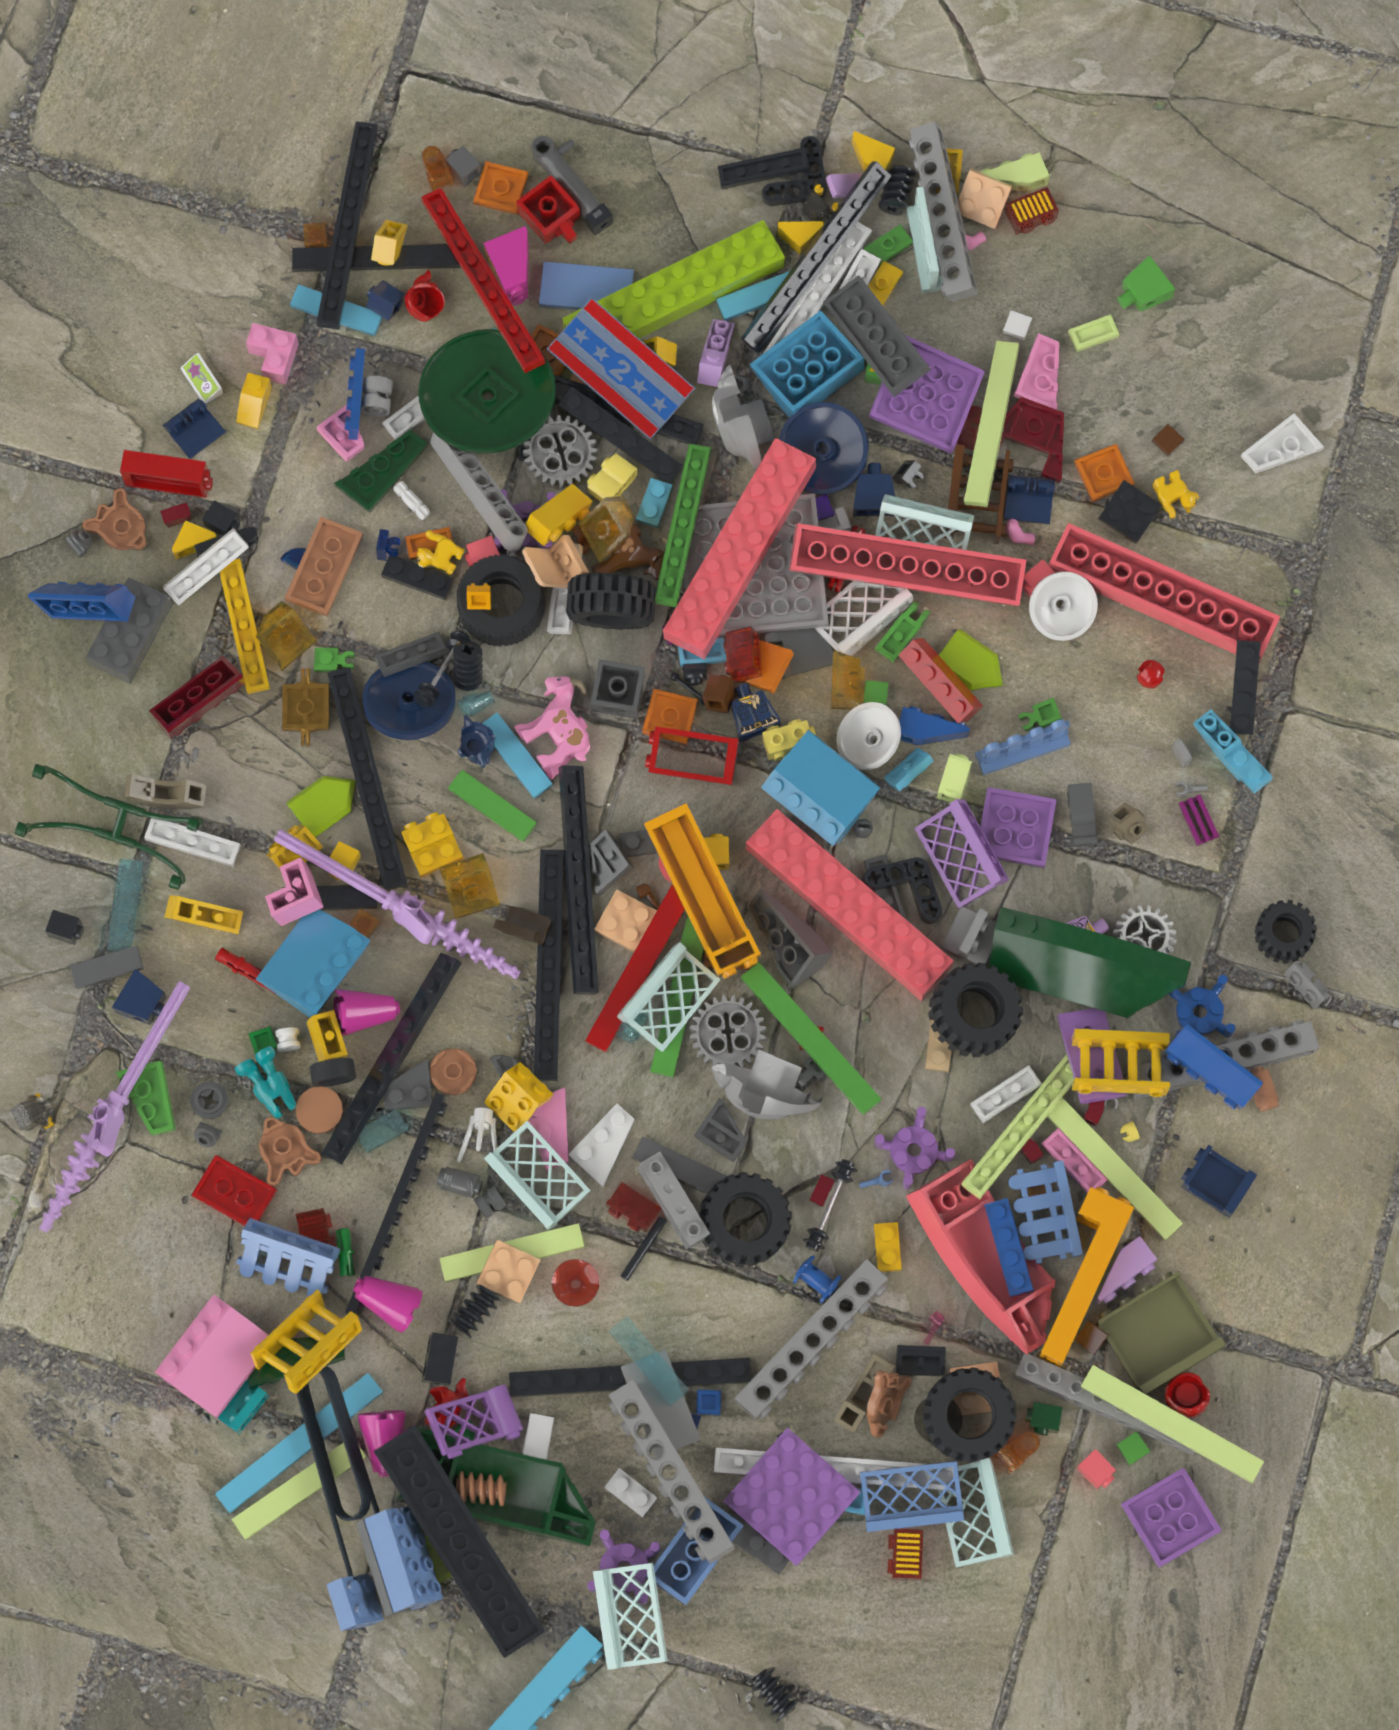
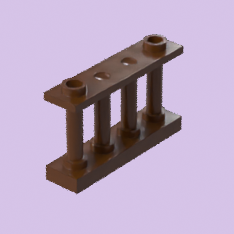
M956 444L948 509L957 511L965 508L998 512L997 525L973 522L971 531L996 534L995 544H999L1000 537H1005L1006 524L1002 523L1007 475L1008 472L1012 473L1014 459H1010V450H1006L1004 460L997 459L995 468L1003 469L1002 482L993 481L991 490L1001 491L999 503L988 502V507L965 505L963 497L959 496L960 488L964 489V487H967L968 478L966 475H961L962 467L971 465L973 456H968V453H964L965 445ZM955 530V531H953L952 533H950V535H951V537H952L953 539H954V532H959L958 530Z

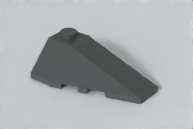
M760 888L749 904L759 929L764 931L769 942L766 945L768 950L774 953L777 960L775 966L778 972L791 988H795L822 969L833 952L815 931L764 888Z

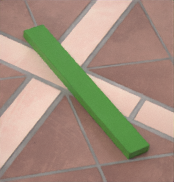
M694 444L688 445L657 584L655 604L677 607L711 455V447Z
M687 915L681 944L686 947V951L701 962L704 948ZM684 957L679 963L680 973L692 972V963ZM681 976L682 990L694 989L693 976ZM677 977L672 978L669 991L678 990ZM694 992L683 993L684 1006H691ZM678 993L668 995V1008L680 1007ZM680 1010L668 1011L669 1023L678 1024L681 1021ZM665 1015L663 1016V1020H662V1024H661V1025H666V1024H665ZM686 1023L663 1052L657 1048L655 1049L650 1073L674 1078ZM670 1027V1032H672L675 1027ZM660 1028L658 1041L662 1044L667 1038L666 1028Z
M759 962L741 976V980L862 1115H865L881 1102L880 1096Z

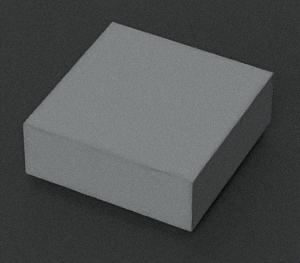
M1183 740L1175 741L1171 749L1182 768L1190 765L1193 757Z

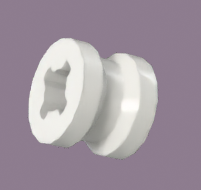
M282 1028L275 1031L276 1037L279 1040L277 1044L278 1051L288 1052L301 1048L300 1042L297 1040L299 1035L298 1028Z

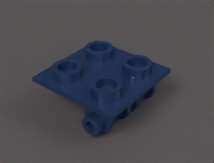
M199 398L162 425L189 459L226 433L206 408L207 406L204 401Z
M1009 475L1004 519L1050 524L1055 481Z

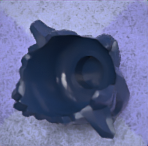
M464 715V726L461 728L462 736L460 738L461 745L458 748V755L460 757H467L470 762L485 768V765L490 762V755L494 749L496 737L489 727L477 721L474 722L468 715Z

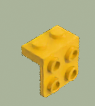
M520 1062L502 1075L485 1099V1104L515 1132L526 1121H529L539 1107L550 1101L554 1094Z

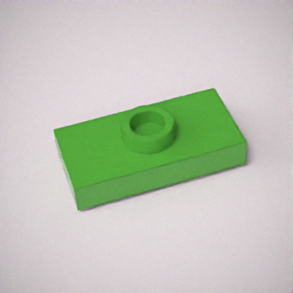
M898 225L864 247L863 250L880 258L879 266H881L883 261L887 262L913 245V241L903 227Z

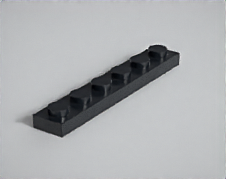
M571 387L559 403L560 408L666 483L671 484L683 468V465L575 388Z

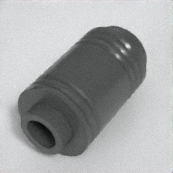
M450 1167L441 1168L437 1178V1186L441 1190L474 1198L475 1194H480L483 1182L479 1180V1175Z

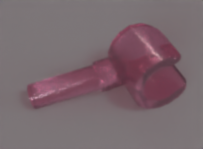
M935 1311L928 1319L933 1326L923 1342L927 1345L930 1344L937 1329L944 1323V1317L938 1311Z

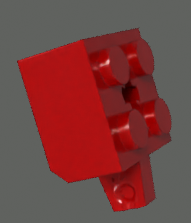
M552 175L516 201L517 213L545 245L556 236L560 237L561 235L569 244L577 239V234L571 227L580 218V209Z

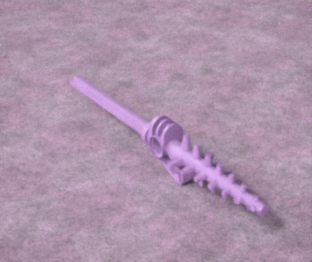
M282 829L275 836L274 841L382 903L381 908L386 911L388 909L393 911L394 920L403 925L421 943L429 944L433 937L432 945L436 946L442 939L444 940L443 945L446 946L445 950L447 952L455 946L457 947V952L460 953L459 956L462 958L469 953L471 959H474V963L482 960L488 969L495 967L502 975L508 974L514 979H517L521 971L517 970V966L506 963L503 956L497 957L492 954V947H486L485 949L481 947L480 938L473 940L467 938L468 929L465 928L460 932L454 930L457 923L455 919L447 924L443 923L444 910H440L439 913L432 916L423 909L426 901L423 899L419 901L417 895H410V891L406 890L404 894H397L394 890L388 892Z
M180 981L177 983L116 1091L111 1090L108 1098L105 1100L98 1098L96 1101L99 1104L92 1108L94 1110L93 1115H88V1118L94 1121V1125L89 1134L83 1133L81 1135L85 1140L84 1144L74 1141L73 1145L76 1147L75 1152L78 1153V1156L69 1155L67 1157L70 1161L68 1165L71 1169L70 1171L64 1169L61 1171L64 1182L62 1185H55L57 1195L55 1199L51 1198L49 1200L50 1208L47 1213L43 1214V1222L39 1227L40 1230L47 1233L52 1229L54 1220L62 1216L60 1211L63 1206L71 1204L69 1199L71 1193L80 1192L81 1188L77 1186L79 1180L90 1179V1176L85 1172L88 1167H99V1163L93 1159L98 1152L106 1157L112 1154L119 1129L125 1119L122 1109L124 1105L127 1106L130 1102L127 1097L190 990L188 985Z

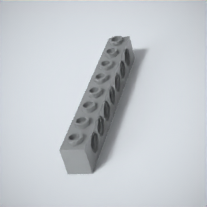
M936 122L910 129L911 138H909V144L916 155L913 162L921 178L918 179V185L924 189L935 252L939 261L937 262L939 275H942L943 283H941L942 293L944 297L947 296L952 302L978 295L942 128ZM928 147H932L929 153L924 154ZM937 167L935 173L929 175L930 170ZM938 188H941L940 193L934 195V191ZM946 209L942 216H938L940 210ZM950 229L949 235L943 237V233ZM955 250L954 255L947 258L948 253ZM959 271L958 277L952 279L953 273Z
M1304 1020L1292 1022L1290 1027L1281 1028V1026L1269 1028L1268 1032L1263 1034L1252 1032L1246 1034L1245 1038L1240 1040L1229 1038L1223 1040L1221 1045H1217L1220 1050L1248 1071L1260 1066L1264 1067L1314 1054L1319 1049L1311 1021L1304 1023ZM1292 1036L1296 1040V1044L1293 1046L1286 1044L1284 1037ZM1261 1043H1271L1273 1045V1051H1265L1262 1048ZM1247 1048L1251 1056L1247 1058L1242 1057L1239 1054V1049ZM1167 1055L1161 1056V1082H1170L1169 1091L1203 1083L1199 1078L1194 1080L1185 1072L1187 1069L1181 1064L1178 1066L1182 1069L1183 1073L1181 1075L1172 1074L1170 1067L1175 1064L1166 1058ZM1137 1062L1138 1081H1151L1147 1076V1073L1152 1071L1151 1063ZM1132 1093L1134 1100L1150 1096L1149 1094Z
M866 1259L735 1397L734 1401L755 1421L759 1417L764 1419L772 1410L770 1405L775 1400L780 1402L788 1394L789 1391L786 1388L792 1382L797 1384L805 1376L803 1372L808 1365L813 1367L821 1359L820 1353L826 1347L829 1350L838 1341L836 1336L842 1330L846 1332L855 1323L853 1318L858 1313L862 1315L871 1306L869 1301L875 1295L880 1297L888 1288L885 1285L888 1278ZM859 1284H865L869 1288V1292L866 1295H860L856 1292L855 1288ZM848 1301L852 1304L853 1309L847 1313L843 1312L839 1308L840 1303ZM833 1319L836 1322V1327L832 1330H827L823 1326V1321ZM810 1336H816L820 1340V1344L817 1347H810L806 1343V1339ZM794 1353H799L804 1360L801 1364L795 1365L791 1363L790 1356ZM776 1371H784L787 1375L786 1380L783 1382L775 1381L773 1374ZM760 1388H766L770 1391V1396L762 1400L757 1397L756 1393Z
M1024 1353L1014 1379L1193 1456L1195 1451L1081 1388L1085 1378Z
M632 1380L610 1393L609 1397L612 1401L608 1405L615 1416L621 1415L624 1422L620 1425L627 1436L633 1435L636 1443L633 1444L635 1450L640 1457L645 1455L649 1462L645 1465L652 1478L657 1475L661 1482L658 1485L659 1490L664 1498L669 1496L672 1500L673 1505L670 1508L677 1519L682 1517L686 1526L682 1528L689 1540L694 1538L699 1545L695 1550L701 1560L707 1559L709 1564H712L735 1550L635 1381ZM637 1406L639 1411L635 1416L630 1417L626 1415L628 1407ZM643 1426L651 1428V1433L647 1437L638 1435L639 1429ZM655 1447L663 1448L662 1456L658 1458L652 1457V1449ZM672 1467L676 1469V1474L673 1478L667 1479L663 1477V1472L666 1468ZM686 1488L688 1496L685 1499L676 1498L675 1494L678 1489ZM692 1509H699L701 1511V1516L697 1520H690L688 1518V1513ZM704 1530H711L714 1532L711 1540L703 1541L700 1538L701 1533Z

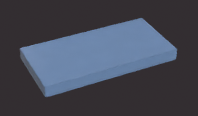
M544 262L539 307L579 310L585 306L591 297L598 301L633 284L634 270Z

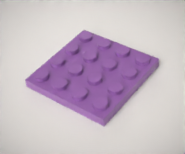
M905 335L931 370L895 397L892 396L882 382L868 417L951 454L954 451L985 371Z
M787 1428L723 1502L795 1566H798L861 1492Z

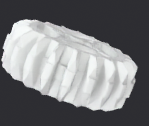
M1138 906L1137 913L1130 908L1128 910L1129 916L1123 913L1121 915L1122 921H1117L1115 924L1119 929L1113 931V935L1118 939L1150 949L1152 947L1151 943L1163 938V945L1157 951L1165 954L1173 953L1174 948L1170 945H1175L1177 941L1175 938H1172L1176 935V930L1170 929L1174 923L1172 921L1165 922L1168 917L1167 914H1164L1162 917L1158 916L1160 913L1158 908L1155 910V913H1152L1151 906H1147L1146 912H1143L1142 906ZM1138 921V931L1131 933L1130 936H1126L1127 928ZM1147 921L1154 923L1159 929L1150 928ZM1142 931L1147 934L1146 936H1150L1147 945L1143 938L1140 939Z

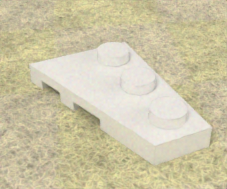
M1294 413L1243 452L1241 457L1255 473H1259L1321 451L1324 446Z
M616 1104L568 1154L602 1188H604L617 1156L631 1130L634 1118L620 1105Z

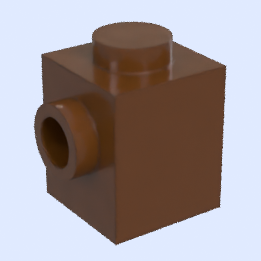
M710 674L702 696L706 710L729 713L736 693L732 677Z

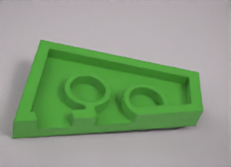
M163 1062L148 1063L131 1090L129 1097L138 1109L137 1111L150 1134L155 1136L175 1131L176 1128ZM128 1069L116 1072L120 1080L123 1079Z

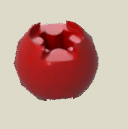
M1146 660L1141 664L1138 669L1139 673L1136 675L1137 681L1141 686L1147 689H1154L1163 681L1164 678L1162 676L1165 673V669L1156 660Z

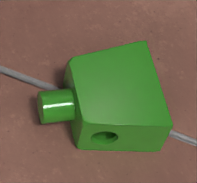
M1148 256L1123 280L1122 288L1125 293L1117 297V300L1123 309L1134 303L1139 311H1144L1173 298L1175 288L1151 256Z

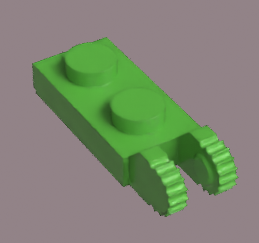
M916 601L910 605L905 613L900 615L875 648L878 653L892 663L898 659V655L912 641L931 613L926 609L921 613L917 621L910 618L918 609L919 603Z

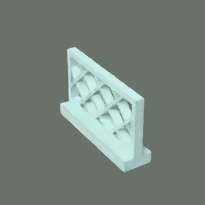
M923 187L916 188L915 205L907 207L906 211L922 293L941 291L943 279L942 275H939L937 263L939 261L935 252Z
M884 495L875 536H883L888 533L890 538L896 539L892 530L901 525L907 536L900 540H908L910 538L912 542H917L914 536L924 531L930 540L924 544L939 546L936 541L946 536L952 544L950 548L959 549V546L962 545V550L967 549L974 515L891 495ZM885 513L894 515L898 522L888 527L884 521ZM911 519L917 520L921 526L912 533L905 524V522ZM932 525H938L943 533L933 538L927 528ZM955 530L965 532L964 539L958 543H955L950 535Z
M679 942L671 948L617 1017L622 1022H627L651 1044L663 1052L721 979L686 951V947ZM684 957L692 963V972L680 973L679 963ZM676 968V974H671ZM697 975H706L712 982L707 988H698ZM681 976H693L694 989L682 990ZM668 977H677L678 990L666 991L665 981ZM660 987H662V991H661V992H657L658 989H659ZM695 992L696 1002L694 1005L684 1006L683 993ZM678 993L680 1007L668 1008L666 994ZM653 995H662L664 1008L652 1009L651 998ZM680 1010L681 1021L678 1024H670L668 1011ZM664 1011L666 1025L653 1026L652 1012ZM639 1013H648L649 1026L641 1027L634 1019ZM670 1027H675L674 1030L670 1032ZM666 1028L667 1038L662 1044L655 1039L654 1029Z
M528 1121L494 1152H490L484 1158L548 1230H552L559 1220L591 1192L586 1184ZM527 1128L534 1135L533 1145L520 1144V1135ZM517 1138L516 1144H511ZM537 1139H538L543 1145H537ZM507 1147H516V1160L506 1161L500 1153ZM520 1147L533 1148L532 1162L519 1161ZM536 1148H546L549 1151V1162H536ZM553 1157H554L558 1162H552ZM509 1164H515V1170ZM519 1164L532 1165L531 1178H521L518 1175ZM535 1165H549L548 1179H535ZM552 1166H562L565 1169V1180L552 1179ZM568 1174H570L574 1180H568ZM525 1181L531 1182V1188L527 1185ZM535 1182H548L547 1196H538L534 1192ZM551 1182L564 1183V1197L551 1196ZM568 1183H578L583 1189L577 1197H567ZM541 1199H547V1206ZM550 1199L564 1200L563 1210L557 1215L550 1210ZM567 1200H573L567 1205Z
M987 1458L958 1466V1472L963 1471L959 1476V1481H963L973 1488L966 1500L962 1499V1502H964L962 1505L963 1510L966 1505H969L977 1510L978 1513L971 1524L965 1520L962 1521L969 1526L962 1539L953 1532V1526L956 1522L946 1523L956 1568L1013 1556L1014 1552L992 1459ZM978 1468L980 1477L975 1485L963 1479L969 1469ZM980 1482H981V1484H982V1489H983V1491H982L981 1489L977 1488V1487L979 1486ZM976 1490L985 1497V1502L980 1509L969 1503ZM946 1491L949 1493L947 1498L944 1493L940 1499L946 1506L952 1495L956 1497L951 1491ZM986 1506H987L988 1514H986L985 1512H983V1510L985 1509ZM981 1514L990 1519L991 1525L986 1533L974 1526ZM972 1528L984 1535L977 1548L965 1541ZM991 1530L993 1532L994 1538L989 1536ZM955 1538L960 1541L958 1546L956 1545ZM986 1538L995 1542L997 1553L986 1555L980 1551ZM963 1543L975 1550L970 1559L960 1561L958 1551ZM977 1553H980V1554L983 1555V1556H981V1557H976V1558H975V1556H976Z
M653 1563L593 1571L607 1670L668 1661ZM647 1569L648 1580L643 1586L634 1577L639 1570ZM613 1573H621L627 1578L621 1589L614 1584ZM630 1582L641 1589L635 1599L624 1592ZM644 1592L652 1600V1605L648 1610L638 1603ZM621 1595L631 1603L625 1613L618 1609L617 1601ZM634 1606L645 1614L638 1624L628 1617ZM647 1617L655 1622L656 1629L651 1635L641 1627ZM625 1620L635 1628L629 1638L621 1633L620 1626ZM638 1631L648 1638L642 1649L631 1641ZM651 1642L659 1647L660 1657L652 1658L645 1652ZM628 1645L639 1652L632 1661H625L624 1650Z

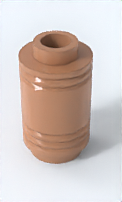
M1263 1066L1249 1070L1251 1074L1263 1082L1262 1086L1253 1095L1256 1107L1260 1108L1261 1112L1278 1107V1101L1280 1100L1269 1069L1264 1070Z

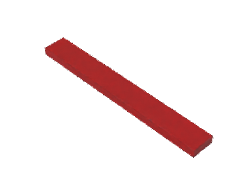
M673 884L670 886L585 1040L586 1043L605 1053L623 1023L617 1015L650 975L685 911Z

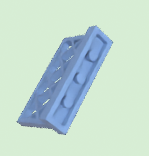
M957 1461L860 1472L867 1532L964 1521ZM953 1467L954 1477L948 1484L936 1476L942 1468ZM929 1469H937V1471L932 1473ZM921 1470H925L932 1476L924 1487L912 1479ZM912 1471H914V1472L911 1474V1476H908V1475L905 1473V1472H912ZM895 1473H901L908 1479L900 1490L888 1482ZM890 1474L886 1479L881 1476ZM877 1476L883 1481V1484L874 1493L867 1487L866 1477ZM934 1478L945 1486V1489L937 1498L926 1490ZM910 1481L921 1489L913 1501L902 1493ZM953 1482H955V1490L950 1487ZM885 1484L897 1492L889 1504L878 1496V1493ZM948 1489L956 1495L957 1505L946 1506L940 1501ZM868 1492L873 1495L870 1500L868 1499ZM923 1492L935 1500L930 1508L922 1509L915 1503ZM899 1495L911 1503L905 1511L898 1512L891 1506ZM875 1498L887 1506L881 1514L870 1515L869 1505ZM937 1503H939L942 1506L934 1508V1506ZM912 1506H915L918 1510H910V1509H911ZM891 1509L893 1513H886V1511Z

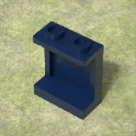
M1208 1144L1205 1150L1200 1148L1193 1160L1197 1161L1194 1168L1188 1167L1183 1174L1181 1180L1185 1182L1181 1188L1226 1217L1231 1218L1257 1177V1174L1251 1170L1246 1172L1213 1151L1212 1146Z

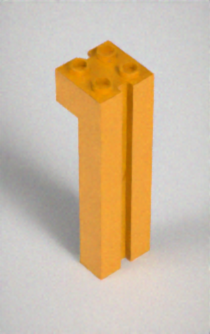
M687 803L644 823L717 977L723 976L726 979L736 974V968L742 965L747 969L757 964V958L760 957L761 953L742 919Z
M1090 1187L1076 1218V1222L1097 1232L1039 1356V1359L1060 1368L1134 1209L1130 1205V1201L1122 1197L1117 1199L1108 1195L1109 1192L1101 1187H1096L1095 1189Z

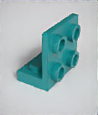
M246 1380L218 1419L240 1435L267 1401L269 1395L260 1387L250 1391L249 1380Z

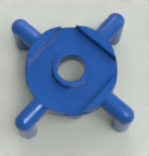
M1220 975L1211 990L1195 987L1184 994L1176 989L1168 993L1169 996L1178 1001L1176 1016L1181 1029L1188 1024L1201 1035H1207L1217 1030L1226 1038L1232 1037L1236 1027L1232 1023L1226 1026L1221 1022L1224 1015V1006L1218 997L1228 981L1226 975ZM1201 1006L1206 1010V1015L1198 1018L1194 1015L1193 1009Z

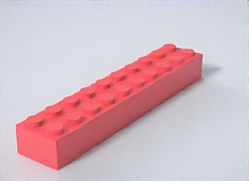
M777 438L774 439L664 627L663 635L665 640L705 660L814 473L816 458Z
M798 523L795 527L789 571L1017 607L1020 605L1026 560Z
M1070 523L1067 524L1049 562V566L1055 573L1062 571L1076 573L1085 578L1092 585L1096 593L1233 654H1236L1237 640L1261 641L1259 663L1280 619L1279 615Z
M778 809L773 812L746 842V850L920 1001L932 991L953 967L954 960Z

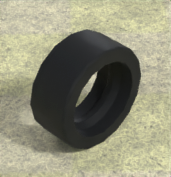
M352 1058L328 1059L314 1063L309 1067L312 1084L316 1087L340 1085L357 1078Z

